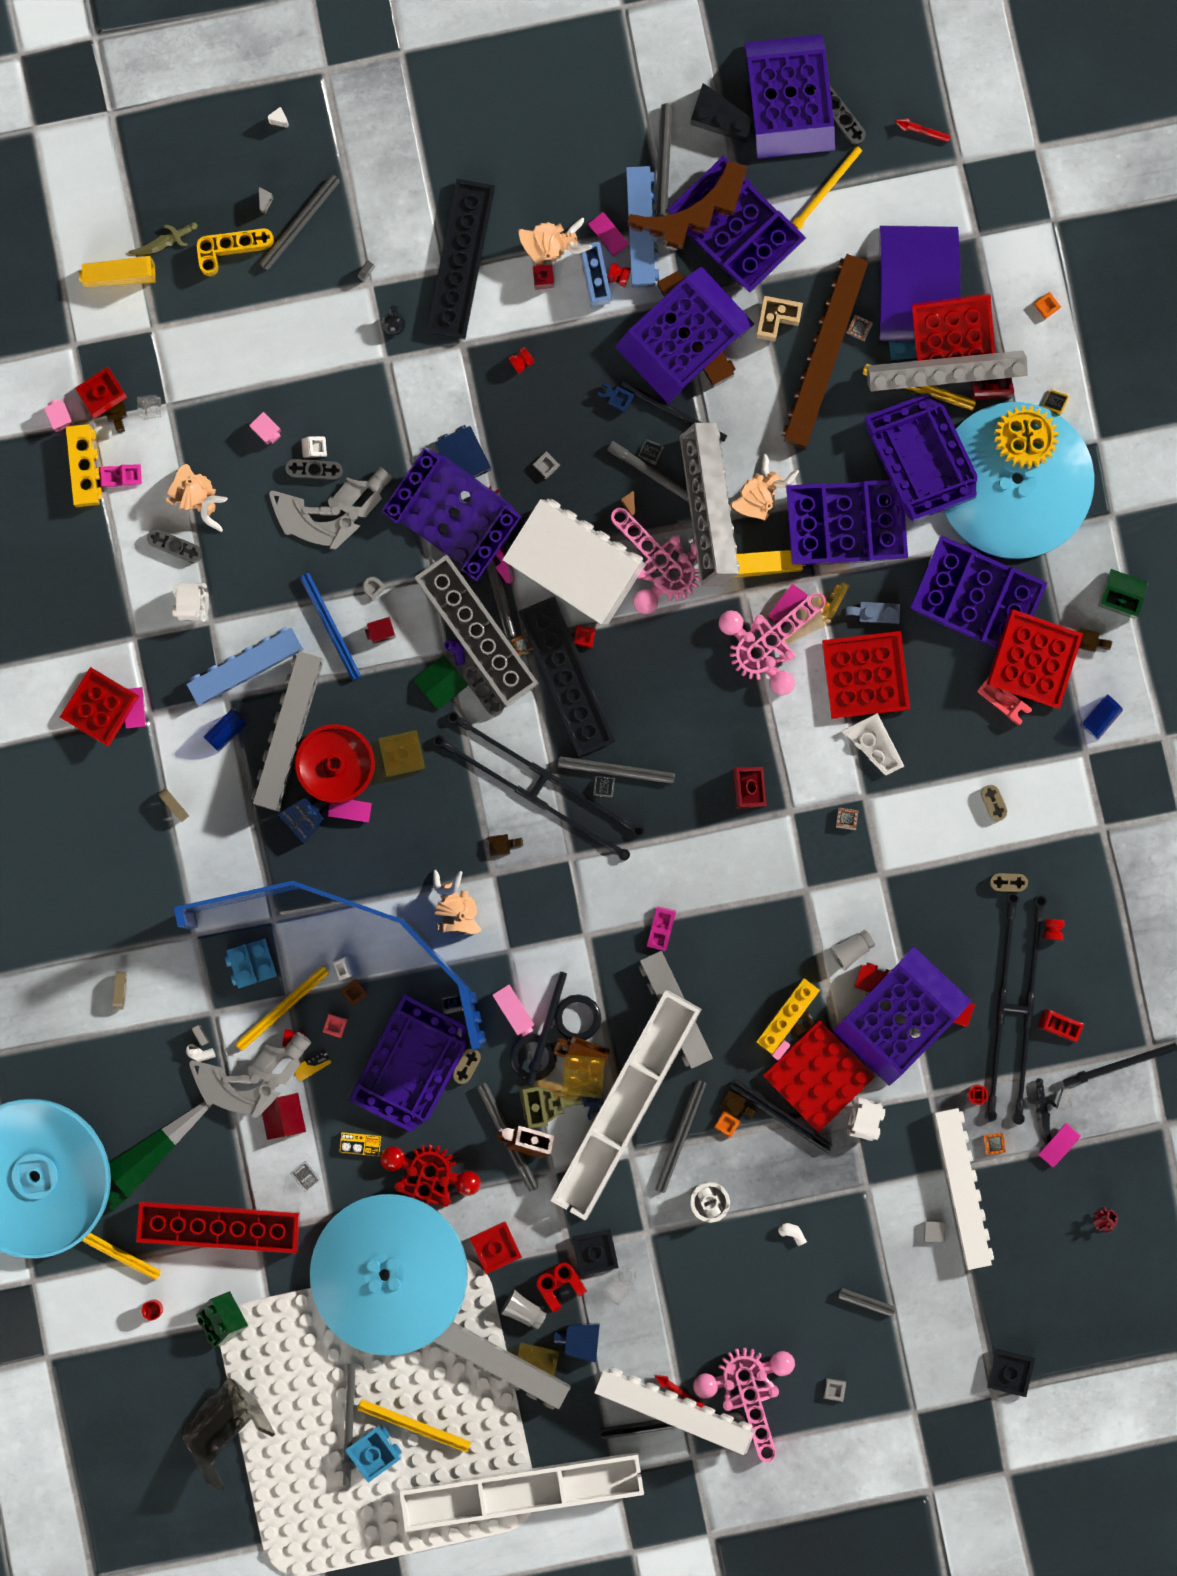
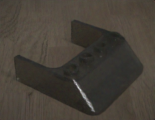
M231 1378L225 1380L184 1424L181 1430L182 1438L206 1483L219 1490H223L225 1486L215 1469V1458L251 1419L257 1430L271 1437L275 1435L258 1401L236 1380Z

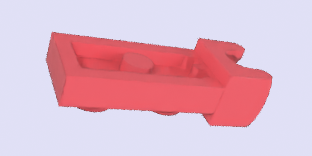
M987 678L977 692L1008 716L1014 723L1020 725L1022 719L1019 718L1018 712L1030 713L1032 709L1012 693L986 685Z

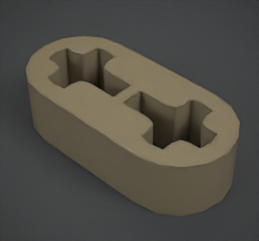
M994 785L985 786L981 791V797L988 814L994 821H1001L1007 816V808L1000 791ZM988 788L991 791H995L996 794L993 795L995 802H992L990 797L985 796ZM995 803L998 809H1003V812L1001 813L1002 817L1000 818L998 817V815H993V812L995 811V807L993 804Z
M166 787L158 793L160 798L181 822L189 817L188 813Z
M998 873L993 875L989 882L993 890L1001 892H1021L1028 886V880L1022 874ZM997 877H1000L1002 881H1007V884L997 888V885L993 882L997 880ZM1017 877H1020V880L1024 881V885H1021L1020 889H1018L1017 885H1010V881H1016Z
M116 972L113 1009H124L127 972Z
M476 1049L465 1051L453 1073V1078L457 1083L465 1084L471 1079L481 1060L479 1051ZM475 1052L477 1061H472L470 1066L466 1065L469 1059L466 1057L467 1054ZM464 1067H467V1079L459 1080L457 1072H461Z

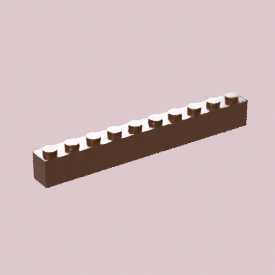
M846 254L845 259H840L837 269L841 271L839 277H834L831 288H834L832 296L828 295L825 304L828 310L826 314L822 313L819 322L822 328L820 333L816 332L813 343L816 346L814 351L810 350L806 361L810 363L808 370L803 369L800 378L801 381H804L802 388L797 387L794 399H797L796 406H791L788 417L791 418L790 424L784 426L781 435L785 437V443L803 449L807 448L869 262L868 260Z

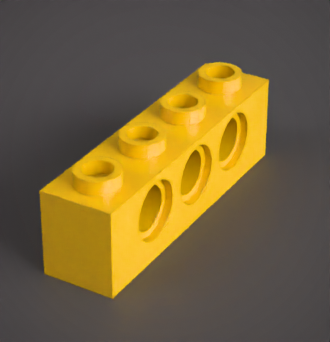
M90 424L66 427L74 506L100 505L99 499H102L101 487L98 488L97 480H100L99 468H96L95 461L98 460L97 448L94 449L93 441H96V431L92 429ZM82 441L88 444L84 451L78 450V444ZM83 461H89L90 463L87 470L80 469V464ZM86 480H90L92 483L88 490L82 489V483Z
M803 978L756 1043L773 1054L820 990Z

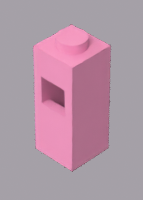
M510 984L493 994V997L517 1035L522 1034L524 1037L533 1031L532 1026L535 1024Z

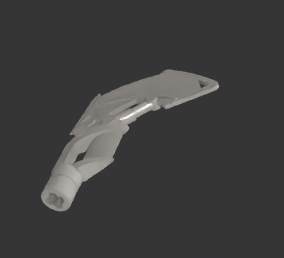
M381 466L368 481H358L347 477L345 484L332 498L328 499L329 507H305L304 499L277 491H270L269 495L275 514L286 535L293 534L315 544L330 546L329 549H337L360 527V525H356L354 522L359 517L366 518L382 499L380 493L393 477ZM367 488L374 492L362 507L352 506ZM275 496H279L277 504L274 498ZM341 511L345 512L343 516L330 522H314L309 514L339 516Z
M297 1032L285 1048L272 1047L265 1044V1049L252 1066H248L249 1075L226 1076L224 1068L194 1060L190 1061L189 1065L200 1093L208 1105L215 1104L229 1111L251 1114L252 1118H258L276 1097L281 1094L276 1092L275 1088L279 1084L285 1085L300 1066L298 1059L311 1044V1041L303 1034ZM285 1055L292 1059L281 1074H272V1071ZM195 1066H199L198 1073L195 1069ZM262 1079L265 1080L257 1088L248 1091H237L230 1084H257Z

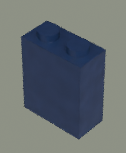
M466 425L455 429L456 433L450 436L444 434L437 438L438 441L435 442V445L440 455L448 458L474 478L492 470L471 426L466 427Z

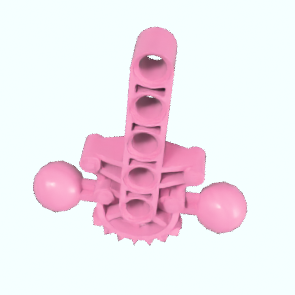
M624 508L613 510L611 514L613 525L647 560L638 579L654 583L650 590L644 589L636 593L633 600L635 609L642 614L652 613L657 608L658 598L663 593L669 595L668 601L672 600V595L676 596V601H679V595L681 594L684 599H687L685 593L687 591L692 595L694 592L691 587L698 588L694 581H700V577L695 576V574H699V569H694L693 566L697 562L695 540L691 542V551L687 555L683 554L680 538L676 535L660 546ZM619 513L624 514L626 517L621 523L616 522L614 519ZM630 528H637L639 534L636 537L630 536L628 534ZM644 542L652 543L653 548L650 551L643 550L642 544ZM674 552H677L679 555L676 562L671 557ZM658 556H664L666 563L658 565L655 559ZM658 571L661 576L656 578L651 576L652 573ZM670 571H679V578L671 579L669 577Z
M822 593L811 594L774 627L763 615H756L750 632H746L743 628L744 622L741 614L733 610L724 612L719 618L721 631L727 635H734L739 641L737 646L731 645L730 647L736 650V653H730V657L736 656L737 660L732 661V664L739 663L736 671L743 668L742 676L749 672V679H752L753 675L756 674L757 680L761 679L760 673L766 672L771 678L770 687L775 694L783 696L791 693L795 686L793 676L787 671H779L776 664L781 661L782 663L791 661L795 658V652L785 640L825 607V596ZM814 596L822 598V605L820 607L812 605V598ZM799 609L806 610V619L800 620L797 618V611ZM786 621L792 625V630L789 633L783 632L781 628L782 624ZM759 629L762 637L756 641L754 633ZM770 634L775 635L777 638V643L774 646L769 645L766 641ZM755 647L760 648L762 651V656L758 659L754 658L751 653ZM775 650L780 654V657L773 658L769 654Z
M737 1348L735 1349V1356L728 1352L730 1359L722 1358L726 1365L719 1364L718 1368L723 1370V1375L714 1377L708 1373L701 1374L694 1380L693 1390L700 1398L708 1399L713 1397L719 1388L725 1387L726 1394H724L723 1408L730 1411L744 1407L748 1423L753 1425L752 1429L764 1428L767 1431L766 1435L761 1438L754 1433L753 1440L759 1458L763 1462H770L775 1458L776 1451L761 1401L777 1397L779 1389L772 1381L768 1380L767 1374L775 1373L778 1376H787L794 1370L795 1360L789 1352L779 1351L771 1357L770 1361L761 1363L759 1361L761 1353L753 1356L754 1349L750 1350V1354H746L747 1349L743 1348V1354H739V1349ZM747 1370L750 1376L748 1379L742 1380L738 1376L739 1372ZM755 1380L764 1381L766 1385L757 1387ZM738 1385L739 1392L732 1396L731 1390ZM752 1389L756 1394L754 1398L747 1399L744 1396V1392ZM752 1409H759L761 1411L760 1417L752 1418L750 1416ZM763 1448H771L772 1454L769 1457L763 1456L761 1454Z

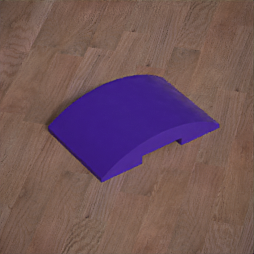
M723 155L667 211L670 214H675L690 208L702 200L715 187L723 175L729 160ZM746 177L734 216L730 214L729 216H722L715 210L708 232L697 233L689 227L687 233L723 271L749 293L806 239L779 210L777 211L751 185V182Z
M879 226V342H915L911 304L960 297V243L958 227Z
M890 480L842 484L786 485L792 565L850 564L908 558L905 510Z
M940 535L910 609L949 629L998 649L1010 609L1034 616L1047 582L1013 567L1001 564L977 553V551Z

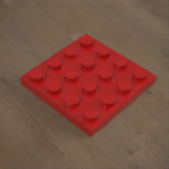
M989 293L911 304L916 361L995 353L991 295Z
M1010 609L986 685L1060 709L1083 633Z
M901 631L822 640L831 719L910 710Z
M820 1020L763 1075L818 1133L875 1078Z

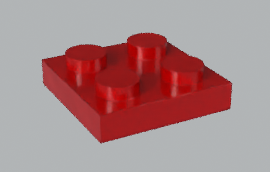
M106 367L75 387L94 419L127 398L109 367Z
M506 1221L469 1237L486 1274L522 1258Z

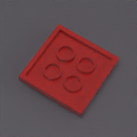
M90 667L59 718L109 747L138 700L139 695Z

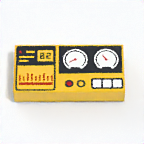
M341 1133L340 1152L372 1156L380 1155L381 1136Z

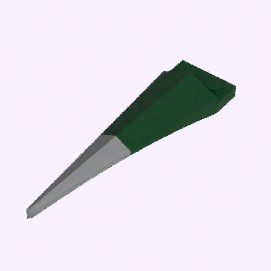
M204 1101L109 1163L111 1185L107 1205L112 1211L132 1195L211 1105Z

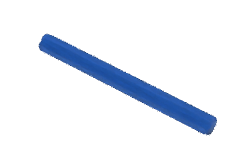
M310 574L302 575L300 580L351 680L354 681L360 678L361 674Z

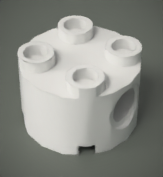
M184 582L175 585L173 594L176 597V605L173 606V616L178 617L180 622H205L206 619L203 616L208 615L209 595L208 592H204L207 585L205 583L189 584Z
M856 1097L857 1103H853L848 1125L852 1127L851 1130L847 1129V1134L873 1141V1139L878 1140L880 1135V1128L878 1126L880 1120L883 1121L885 1109H883L880 1102Z
M705 1182L698 1185L691 1193L690 1205L697 1218L712 1223L726 1216L730 1207V1198L723 1186L716 1182Z

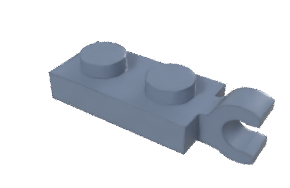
M860 602V608L847 606L846 616H859V622L899 624L900 604Z

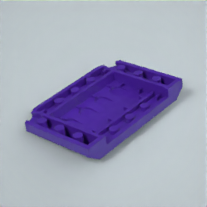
M928 393L870 414L864 418L867 432L899 500L912 522L975 499L977 496V473L945 407L940 402L937 403L930 398L931 395Z
M403 994L362 1071L349 1101L412 1132L430 1118L459 1062L466 1045V1026Z

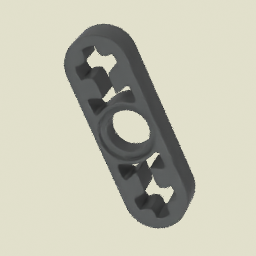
M292 459L287 462L285 467L287 474L292 478L338 480L343 475L342 466L334 461ZM295 463L299 468H304L303 464H306V475H302L303 470H297L296 474H293L289 468L293 467ZM313 464L320 467V472L317 475L309 473V467ZM322 465H326V469H332L333 466H336L337 470L340 471L335 476H332L331 472H325L326 476H322L324 471Z
M153 529L147 535V541L152 547L183 560L195 563L202 557V551L197 545L164 531ZM159 533V537L163 540H166V536L169 537L165 543V548L162 547L164 545L162 542L157 541L154 544V540L151 538L152 535L156 536ZM178 541L180 543L179 550L171 551L169 549L170 542ZM184 544H187L185 548L190 551L195 548L198 554L197 557L193 556L191 559L190 555L186 552H183V556L180 555L184 549Z
M476 666L465 668L463 672L464 680L486 711L492 716L500 715L504 710V704L482 672ZM469 670L472 672L477 671L476 678L478 681L481 678L484 680L478 683L475 688L472 686V684H475V681L472 678H467ZM482 685L489 688V694L484 697L478 694V688ZM492 694L495 696V698H492L495 704L500 703L498 712L490 710L492 706L489 701L486 704L484 703V700L489 699Z

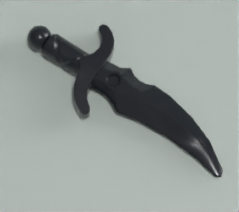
M1038 1078L1036 1079L1037 1100L1027 1097V1101L1030 1104L1037 1105L1035 1111L1038 1115L1037 1125L1040 1135L1047 1145L1051 1140L1050 1113L1047 1110V1104H1051L1053 1107H1056V1104L1052 1100L1045 1098L1043 1079Z

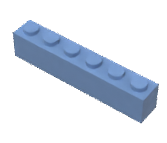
M650 166L626 167L628 218L630 214L656 217L655 211H652V203H655V191H651V184H655L654 172H650ZM629 226L632 288L655 287V281H659V269H655V262H658V250H654V242H657V237L650 235L648 231H634Z
M284 627L276 632L277 635L270 639L268 636L259 641L260 645L254 648L249 646L241 651L243 654L235 657V655L230 656L224 660L225 664L219 667L216 664L207 669L208 673L202 676L197 674L190 678L187 686L197 705L201 706L298 654V651H303L304 649L293 629Z

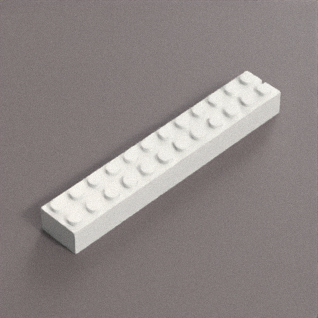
M668 990L664 992L551 1199L553 1203L564 1209L569 1208L571 1204L573 1205L570 1210L571 1213L584 1220L589 1217L699 1016L701 1008Z
M638 1452L402 1488L399 1493L405 1532L644 1495L641 1474H637L641 1473Z

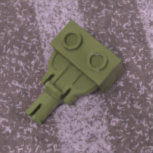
M539 1085L519 1089L524 1124L529 1129L548 1126V1122L552 1121L557 1115L565 1114L564 1110L556 1111L557 1109L583 1105V1100L573 1101L574 1099L582 1098L581 1092L554 1097L555 1095H561V1090L552 1091Z

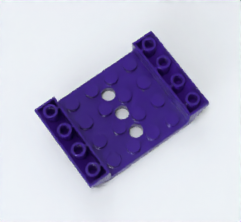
M822 34L745 42L744 47L746 63L748 64L757 159L835 151L834 119L826 49ZM813 86L816 89L815 94H806L805 87ZM787 88H794L796 95L788 97L785 94V90ZM768 90H774L777 96L770 100L766 97L765 93Z
M701 266L682 280L628 330L615 348L663 400L669 404L682 392V389L738 337L741 338L755 323ZM670 313L675 314L677 317L673 324H668L665 321V317ZM680 329H689L690 335L687 338H681L679 336ZM696 342L703 344V350L699 353L692 350V345Z
M428 448L422 450L381 511L395 523L402 522L444 554L448 555L462 566L461 570L476 581L481 577L521 518L509 502L448 458ZM463 491L470 493L471 499L469 502L461 499ZM452 507L459 509L460 515L458 518L451 516L450 509ZM441 523L448 525V533H441L439 530Z
M913 946L832 1032L890 1086L959 1017L972 1000ZM889 1000L892 1005L891 1008L883 1010L880 1006L881 1001ZM899 1013L904 1014L906 1017V1022L903 1024H898L895 1021V1016ZM913 1027L918 1028L921 1032L917 1038H913L909 1034V1030Z

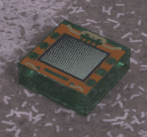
M527 633L511 639L512 645L520 657L534 652Z

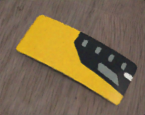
M322 1050L300 1063L294 1074L299 1082L331 1064V1060L325 1050Z

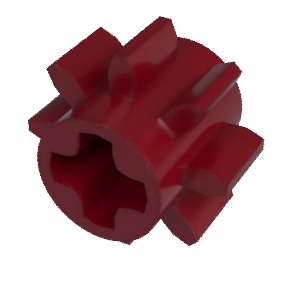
M1106 1207L1098 1209V1212L1094 1213L1093 1224L1099 1231L1104 1229V1232L1107 1233L1117 1226L1118 1217L1112 1209L1107 1210Z

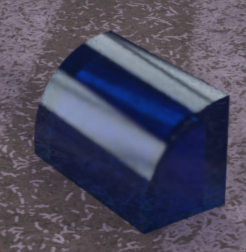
M1107 694L1080 726L1098 741L1123 712V708Z
M231 709L204 738L220 752L247 724Z

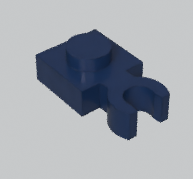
M603 382L602 386L607 388L608 391L605 394L598 391L597 395L603 399L609 398L608 405L626 413L634 398V394L619 386L614 391L608 383Z
M601 1084L581 1086L584 1107L590 1106L587 1114L589 1120H592V1112L599 1113L600 1108H598V1105L604 1104Z

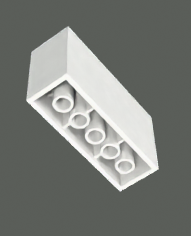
M548 498L547 500L540 499L503 558V561L598 623L609 624L646 564L642 562L643 558L635 552L628 553L625 551L627 547L623 544L611 542L609 540L610 536L606 533L594 531L592 524L585 520L579 521L576 519L577 515L572 511L562 510L560 508L561 504L555 500Z

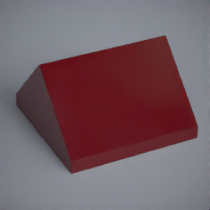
M1012 378L971 381L972 399H1011L1014 395Z
M763 767L733 768L736 809L767 806Z
M298 1093L276 1097L262 1113L267 1140L306 1132Z

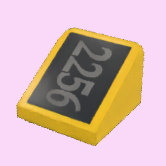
M1050 389L1042 407L1060 416L1069 396Z

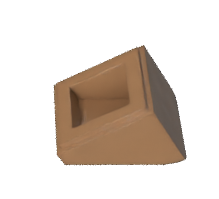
M633 491L621 499V504L632 517L635 516Z

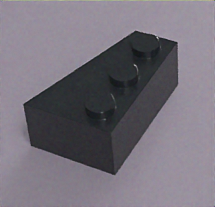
M702 83L690 125L746 143L753 119Z

